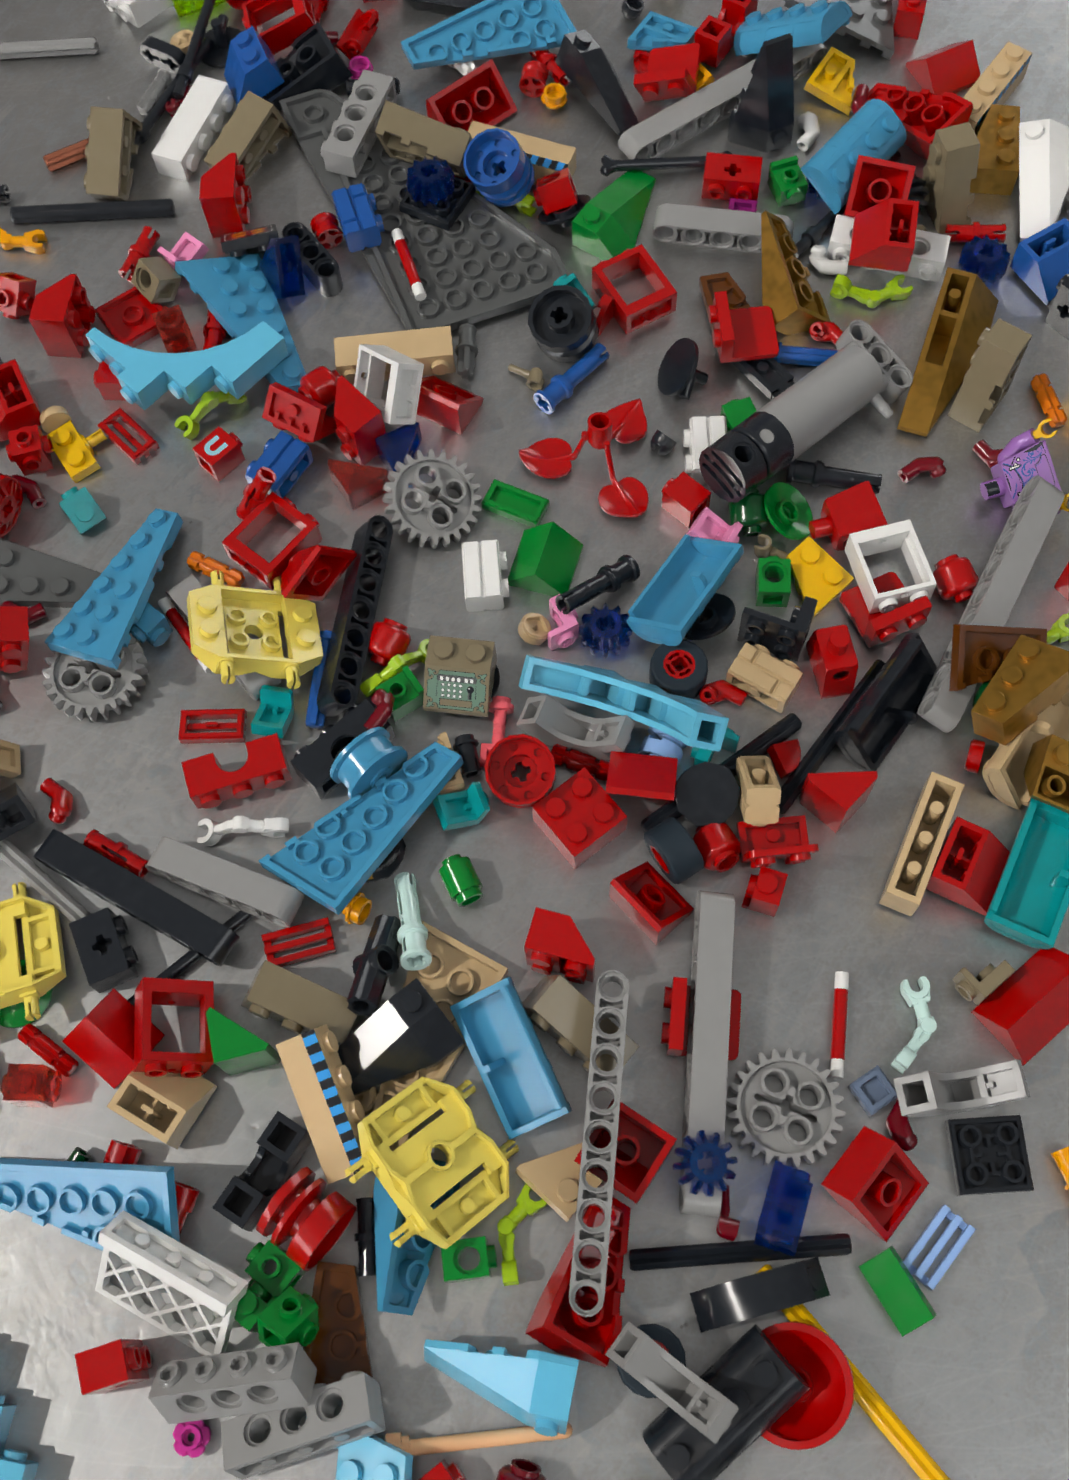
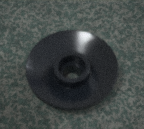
M582 194L578 195L577 204L547 215L543 210L538 215V221L542 225L561 224L562 228L572 226L573 219L591 198L589 195Z
M715 593L684 638L704 640L725 631L732 624L736 615L733 601L723 594Z

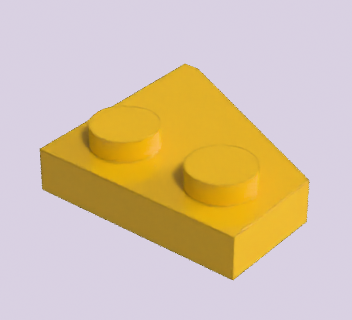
M831 47L808 79L804 90L844 114L849 115L851 112L852 91L854 89L853 73L855 71V60L836 48Z
M810 536L786 557V559H791V574L795 579L794 585L798 595L802 596L803 601L805 596L818 600L813 618L854 580V577Z

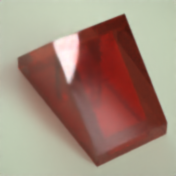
M329 459L328 467L332 481L353 511L387 493L383 490L385 482H390L387 478L389 474L388 469Z

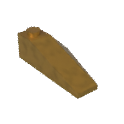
M765 210L761 213L762 304L772 309L776 331L785 335H792L809 331L811 324L816 321L830 322L820 292L815 291L813 293L806 279L811 276L807 267H803L802 263L794 255L798 252V249L783 219Z

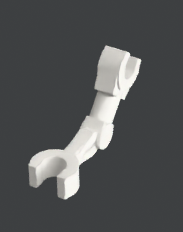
M235 816L233 820L219 824L204 818L198 822V826L208 830V833L204 837H199L197 842L212 847L219 842L223 834L247 832L261 833V835L271 838H285V833L289 832V819L276 817L259 820L249 819L246 816Z

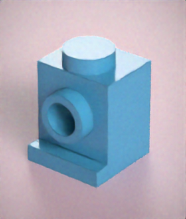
M147 602L140 620L132 625L129 634L131 633L141 643L148 641L156 648L167 641L173 629L166 617Z

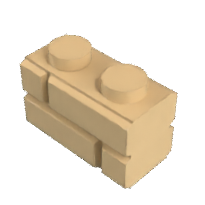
M746 642L728 669L726 681L746 691L748 696L782 714L798 689L803 672L799 670V667L794 662L787 659L781 661L771 656L770 651L766 647L759 644L753 646Z
M767 756L738 757L736 760L737 775L735 780L740 788L738 802L744 822L758 827L779 822L781 787L771 759Z

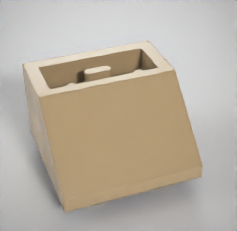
M132 1071L127 1075L107 1107L165 1144L178 1149L216 1090L217 1085L202 1076L184 1078L181 1077V1073H167L160 1077H148L144 1072Z

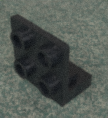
M805 596L802 606L794 607L790 621L745 607L742 612L737 641L743 643V645L746 642L753 646L755 644L762 645L779 659H791L798 662L810 630L818 600Z

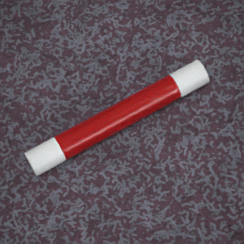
M400 228L393 229L391 236L415 299L422 301L427 295L402 230Z
M168 597L161 598L158 601L159 607L191 651L188 624ZM196 658L206 673L212 672L206 665H204L198 658Z
M844 971L835 972L830 1053L831 1072L829 1074V1078L844 1079L849 973Z

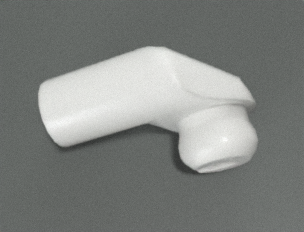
M810 111L801 114L798 118V123H802L800 128L805 131L797 141V147L801 151H807L821 133L818 118Z
M814 245L811 248L809 262L821 274L847 275L848 261L830 260L825 256V246Z

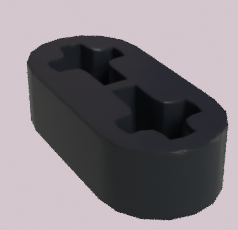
M152 36L147 37L139 47L140 53L146 61L174 74L177 73L179 65L183 64L186 56L175 45Z

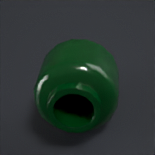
M755 489L737 503H728L731 525L739 521L743 525L740 532H743L744 537L762 534L761 529L771 523L764 507L765 495L759 493L758 489Z

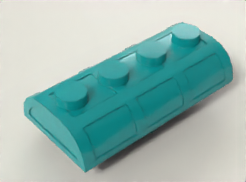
M1031 798L984 922L993 931L1019 943L1038 949H1050L1054 947L1069 905V814Z

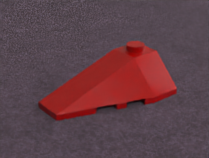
M877 83L867 96L868 101L880 99L894 110L906 129L907 138L904 144L925 160H928L929 147L933 143L936 130L968 122L973 110L972 102L955 93L931 94L930 89H921L920 92L908 91L906 86Z
M613 1197L605 1299L601 1310L593 1316L584 1317L578 1315L570 1305L569 1290L574 1245L573 1235L539 1298L525 1334L556 1353L602 1367L608 1366L610 1358L605 1354L622 1330L623 1316L619 1314L621 1293L625 1291V1279H622L624 1255L628 1250L630 1207ZM590 1206L587 1208L582 1219L588 1227L597 1228L602 1225L605 1218L603 1211L599 1207ZM586 1246L579 1253V1261L585 1268L593 1269L600 1264L601 1254L596 1247ZM583 1286L578 1289L575 1295V1302L580 1309L585 1311L591 1310L597 1305L598 1295L592 1287Z

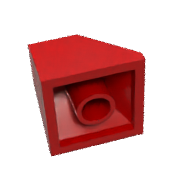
M315 545L298 551L289 560L287 568L281 575V594L285 598L323 601L357 556V553L354 550Z

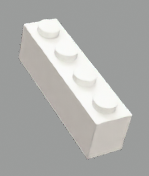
M198 75L151 153L158 174L188 182L193 172L197 170L204 153L209 150L215 134L220 131L225 117L233 108L234 99L231 96L227 82Z

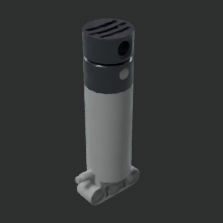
M858 319L852 321L836 341V350L838 352L701 452L699 465L705 482L720 498L728 502H739L869 402L886 419L890 418L893 415V411L888 403L895 402L912 384L913 375L911 371L866 321Z

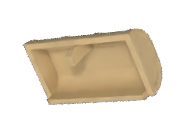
M1069 691L1062 696V701L1055 706L1050 705L1040 713L1037 721L1006 746L999 743V747L991 759L987 760L984 764L982 776L993 796L1007 806L1019 810L1022 805L1028 806L1032 798L1029 796L1023 774L1032 744L1051 734L1069 741Z

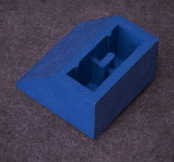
M1066 218L1019 242L1010 264L1013 271L1046 306L1056 296L1058 292L1056 286L1066 274H1069V221Z

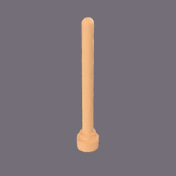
M568 1423L565 1435L557 1433V1436L553 1437L541 1435L534 1430V1427L530 1426L410 1439V1435L402 1436V1432L386 1433L385 1441L413 1456L567 1439L572 1435L573 1429Z

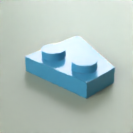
M650 11L628 38L627 48L630 50L651 51L654 48L690 44L694 42L695 31L698 28Z

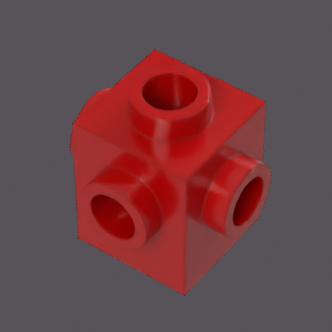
M13 272L0 273V311L3 312L4 317L20 319L23 315H30L35 299L36 280Z
M37 424L8 431L10 444L6 445L7 455L12 463L16 462L24 476L54 469L51 457L54 449L49 435H43Z

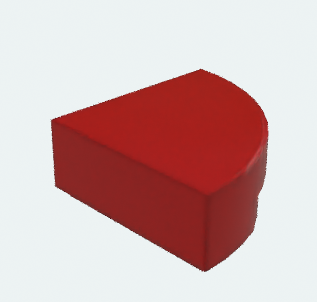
M635 50L634 70L637 74L647 73L648 52Z
M606 294L602 295L597 304V307L600 308L596 318L599 324L598 337L613 317V297Z
M798 739L773 744L767 749L781 779L794 771L800 763L801 748Z

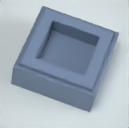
M878 1065L848 1086V1089L869 1117L897 1098L895 1087Z

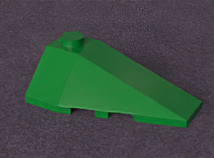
M627 171L588 201L572 221V245L603 261H607L627 249L636 247L637 237L642 228L643 218L652 196L656 178L642 171Z

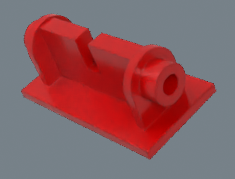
M358 8L335 46L349 60L356 56H362L378 29L376 26L379 22L378 12L370 9L363 13Z

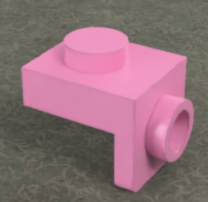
M185 231L170 252L161 246L157 251L175 270V262L202 259L209 248Z
M706 507L700 511L687 535L738 543L740 540L738 533L743 525L738 521L730 526Z
M558 595L549 599L550 615L557 625V628L547 634L548 646L551 651L559 647L561 649L567 648L579 638L576 610L568 614H563V610L560 612L555 603Z

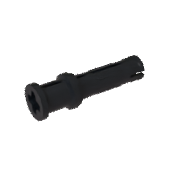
M795 459L788 465L786 483L789 484L792 481L811 484L813 488L824 484L849 489L869 480L874 493L878 494L880 491L878 487H881L882 474L824 466L825 463L822 460H816L814 463Z
M623 555L618 558L617 563L601 567L596 576L558 595L555 599L558 610L560 612L563 610V614H568L605 592L614 593L620 589L622 584L634 582L640 576L638 563L632 556Z

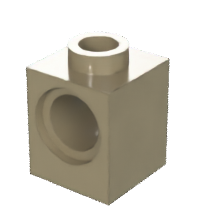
M162 256L139 258L131 283L151 304L174 301L182 277Z

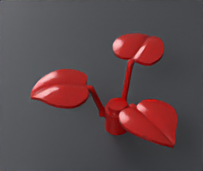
M640 398L618 405L605 413L596 412L591 414L587 420V431H582L581 439L573 453L570 444L560 438L543 439L527 448L519 450L522 462L531 472L543 478L555 479L571 472V461L577 459L585 442L588 441L595 449H605L612 485L603 487L599 492L598 501L604 512L616 517H638L643 515L648 508V492L643 483L633 477L623 478L619 482L616 480L610 450V442L614 438L620 443L629 444L639 441L645 436L647 432V419Z

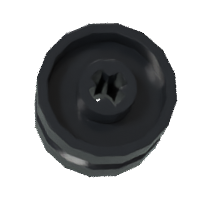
M555 285L543 290L534 299L529 309L528 325L538 346L548 358L558 362H573L582 358L594 347L598 338L599 324L588 298L579 289L569 285Z

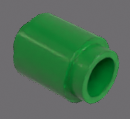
M455 854L442 862L443 866L439 869V874L451 900L456 901L459 907L473 904L483 897L481 891L483 885L469 857H461L460 854Z

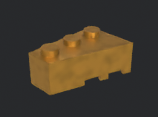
M991 105L977 134L980 142L977 177L971 179L969 193L1011 196L1019 175L1020 106Z
M1021 634L971 710L974 733L1006 746L1037 721L1040 713L1050 705L1055 706L1062 701V696L1069 691V651Z

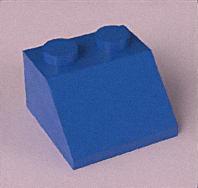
M253 26L240 32L230 41L224 77L236 105L244 98L247 91L262 98L285 82L270 48Z

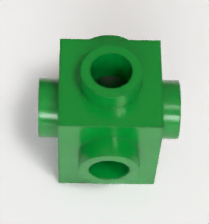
M291 1286L280 1296L273 1297L266 1305L264 1311L257 1316L259 1341L267 1347L299 1342L301 1347L308 1346L315 1339L319 1331L318 1305L315 1300L306 1293H299Z

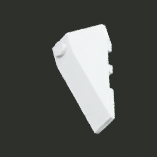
M1050 118L1019 123L1020 242L1057 222L1062 210V203L1066 193L1069 192V127Z

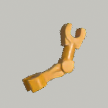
M0 228V245L4 250L24 248L25 251L38 255L46 253L43 243H37L38 241H47V236L43 230L37 229L25 232L24 236H12V234H8Z

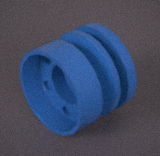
M495 128L487 129L477 134L468 144L464 153L463 167L467 177L477 187L481 195L487 201L499 207L512 206L522 201L530 192L534 183V168L531 160L523 151L516 138L506 130Z

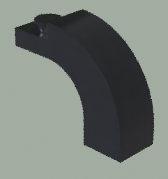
M818 1257L773 1268L690 1293L701 1333L830 1296Z

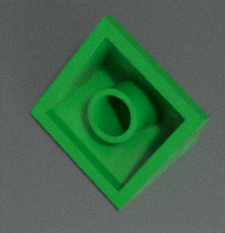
M553 521L524 530L508 575L509 586L552 597L569 591L583 550V544Z
M209 1007L206 1012L213 1061L223 1071L231 1076L278 1064L281 1061L279 1053L269 1043Z

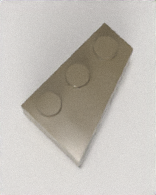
M247 91L244 98L238 103L229 121L223 126L219 137L213 146L209 148L203 161L211 169L228 154L236 153L239 165H244L247 181L262 166L260 160L268 152L273 155L278 150L276 144L284 136L290 138L293 134L274 104Z
M388 100L385 101L375 134L389 157L423 167L427 165L445 173L466 178V172L463 167L464 153L472 140V136L468 131L462 128L451 127Z
M91 106L90 115L87 117L89 144L85 148V157L88 162L87 173L84 175L83 183L86 194L95 199L110 201L129 200L134 174L133 168H130L132 155H137L139 147L134 145L136 131L142 132L143 123L124 109Z
M970 122L936 130L933 143L929 147V157L927 164L923 168V180L926 181L925 188L930 192L924 198L928 205L924 206L938 234H946V224L971 225L972 219L967 216L968 204L974 203V194L969 192L971 179L977 177L980 142Z
M1000 318L991 329L986 327L978 339L977 344L979 347L970 360L972 365L963 378V384L947 416L979 433L1008 392L1032 335Z
M267 960L259 967L241 1004L242 1007L249 1009L250 1013L268 1020V1018L279 1021L282 1023L281 1027L296 1034L327 1024L329 1031L335 1034L339 1046L347 1039L357 1017L356 1014L347 1008L349 1003L346 997Z
M561 975L544 976L522 1002L527 1015L536 1027L557 1040L556 1044L570 1056L575 1055L583 1061L582 1067L589 1073L594 1005ZM605 1018L599 1023V1027L604 1033L614 1034L619 1030V1027L609 1018ZM627 1034L625 1036L623 1067L640 1047ZM602 1054L596 1059V1065L602 1071H611L617 1066V1062L612 1055Z

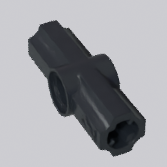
M381 914L375 917L364 952L353 960L352 967L355 978L347 998L349 1003L347 1008L356 1015L360 1014L370 1017L378 1010L388 977L396 973L399 968V958L396 952L399 946L397 932L401 927V923L396 916Z

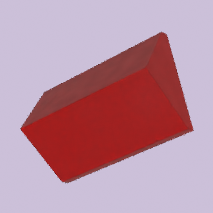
M493 59L488 60L425 100L427 116L454 128H462L468 131L472 121L495 126L518 111Z
M1054 947L1040 949L971 1011L1015 1059L1021 1060L1022 1066L1069 1024V955Z

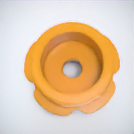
M550 83L545 86L544 93L541 95V101L543 104H546L547 108L556 110L567 103V93L561 84Z
M359 892L342 911V914L345 915V921L348 924L362 925L370 914L372 901L365 898L364 893Z

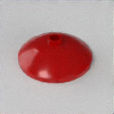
M782 1322L763 1329V1333L811 1389L761 1436L777 1446L792 1450L811 1449L828 1442L844 1427L854 1403V1378L844 1352L829 1335L808 1324Z

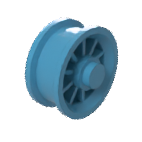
M374 727L357 736L339 753L331 766V779L336 783H343L348 788V797L350 799L357 794L362 796L375 787L374 783L383 776L386 779L398 772L402 768L403 763L407 761V751L402 746H394L389 740L390 734L384 727Z

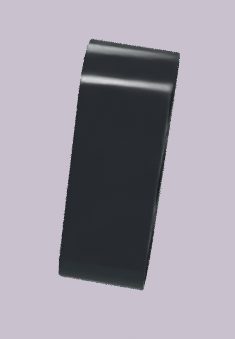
M299 222L287 224L282 230V236L289 258L319 293L327 297L338 295L343 289V282L337 261L304 224Z

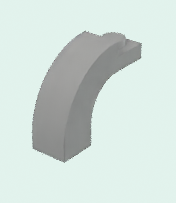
M546 694L527 698L516 726L552 747L554 744H559L567 747V751L574 749L597 757V760H610L611 751L620 752L625 750V747L630 742L635 721L627 715L609 718L585 716L566 708Z
M1018 1059L965 1071L950 1073L925 1071L893 1079L901 1115L905 1117H929L968 1112L1030 1097L1022 1063Z
M629 1321L605 1354L715 1444L729 1428L733 1417L739 1409L733 1402L694 1374Z

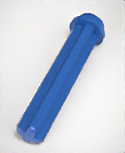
M778 342L779 354L774 359L779 363L819 366L838 351L834 349L782 345V342Z
M329 630L320 631L323 658L321 663L313 669L305 721L306 726L313 729L323 728L326 718L318 709L317 696L332 631Z

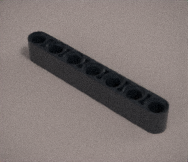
M375 515L356 530L351 550H354L357 556L346 569L317 696L318 709L327 717L340 715L352 707L358 698L393 537L391 522L381 515ZM334 695L338 697L340 703L335 699Z
M56 829L51 831L33 856L51 870L219 967L222 966L240 939L238 934L223 924Z

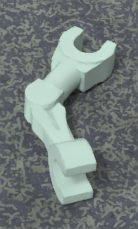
M921 976L917 980L920 988L919 992H915L910 988L908 979L900 983V993L910 1008L914 1007L918 1020V1028L914 1030L911 1040L901 1049L890 1064L901 1074L908 1069L916 1058L917 1051L937 1029V1023L934 1017L931 1016L928 1003L931 1001L930 982L926 976Z

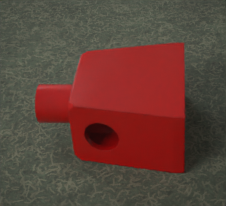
M868 480L824 500L820 514L821 518L809 521V531L813 539L829 536L833 548L837 551L845 550L849 534L888 525Z
M843 624L815 630L806 643V649L821 700L851 694L854 690L859 666L847 625ZM837 674L841 678H834L833 676Z

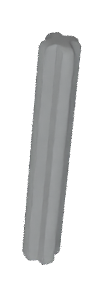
M95 37L0 42V60L90 55L99 52L98 41Z
M8 839L0 841V858L71 922L91 914Z

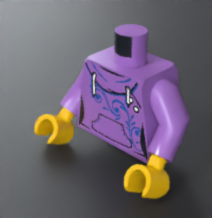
M1048 418L1041 421L1038 429L1031 428L1008 442L998 455V464L991 467L993 479L980 484V491L985 500L999 497L1003 508H1014L1022 489L1036 475H1039L1061 491L1046 441H1040L1041 437L1051 438L1057 434L1058 430L1051 434L1043 431V425L1053 419ZM1069 493L1065 495L1062 505L1057 514H1059L1061 510L1069 512V508L1067 506V501L1069 500Z

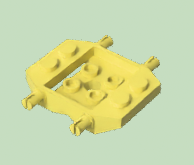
M214 570L210 574L212 585L189 591L187 610L191 653L213 673L221 674L222 683L226 684L228 679V684H232L236 680L235 675L256 672L270 678L286 679L289 689L292 686L293 689H298L301 686L299 677L321 663L323 649L316 605L308 600L285 598L281 594L280 577L273 579L274 591L225 586L224 573L219 570L217 574V570ZM278 616H283L288 658L283 656ZM248 634H254L259 639H252Z
M18 882V886L16 883L11 886L13 898L0 901V1009L24 1002L25 1019L27 1021H35L34 1017L37 1020L41 1018L39 1008L40 997L44 996L67 977L59 911L56 907L27 897L26 883ZM21 918L27 972L23 976L21 975L16 919Z
M422 1076L357 1124L362 1156L360 1160L345 1169V1174L348 1177L359 1169L360 1171L348 1179L350 1182L356 1183L357 1180L369 1171L374 1172L406 1218L404 1224L389 1234L392 1241L404 1233L403 1236L393 1243L398 1248L412 1236L419 1235L437 1246L447 1249L509 1198L508 1159L517 1153L519 1148L516 1145L506 1152L509 1147L516 1143L515 1141L508 1139L507 1142L498 1148L493 1139L477 1127L471 1109L464 1101L476 1092L474 1085L463 1092L464 1089L472 1084L470 1080H465L455 1088L452 1085ZM442 1109L444 1111L442 1115L394 1151H391L390 1146L438 1110ZM432 1148L441 1149L445 1153V1166H439L433 1162L431 1158ZM482 1164L484 1169L436 1208L432 1209L430 1206L432 1203Z

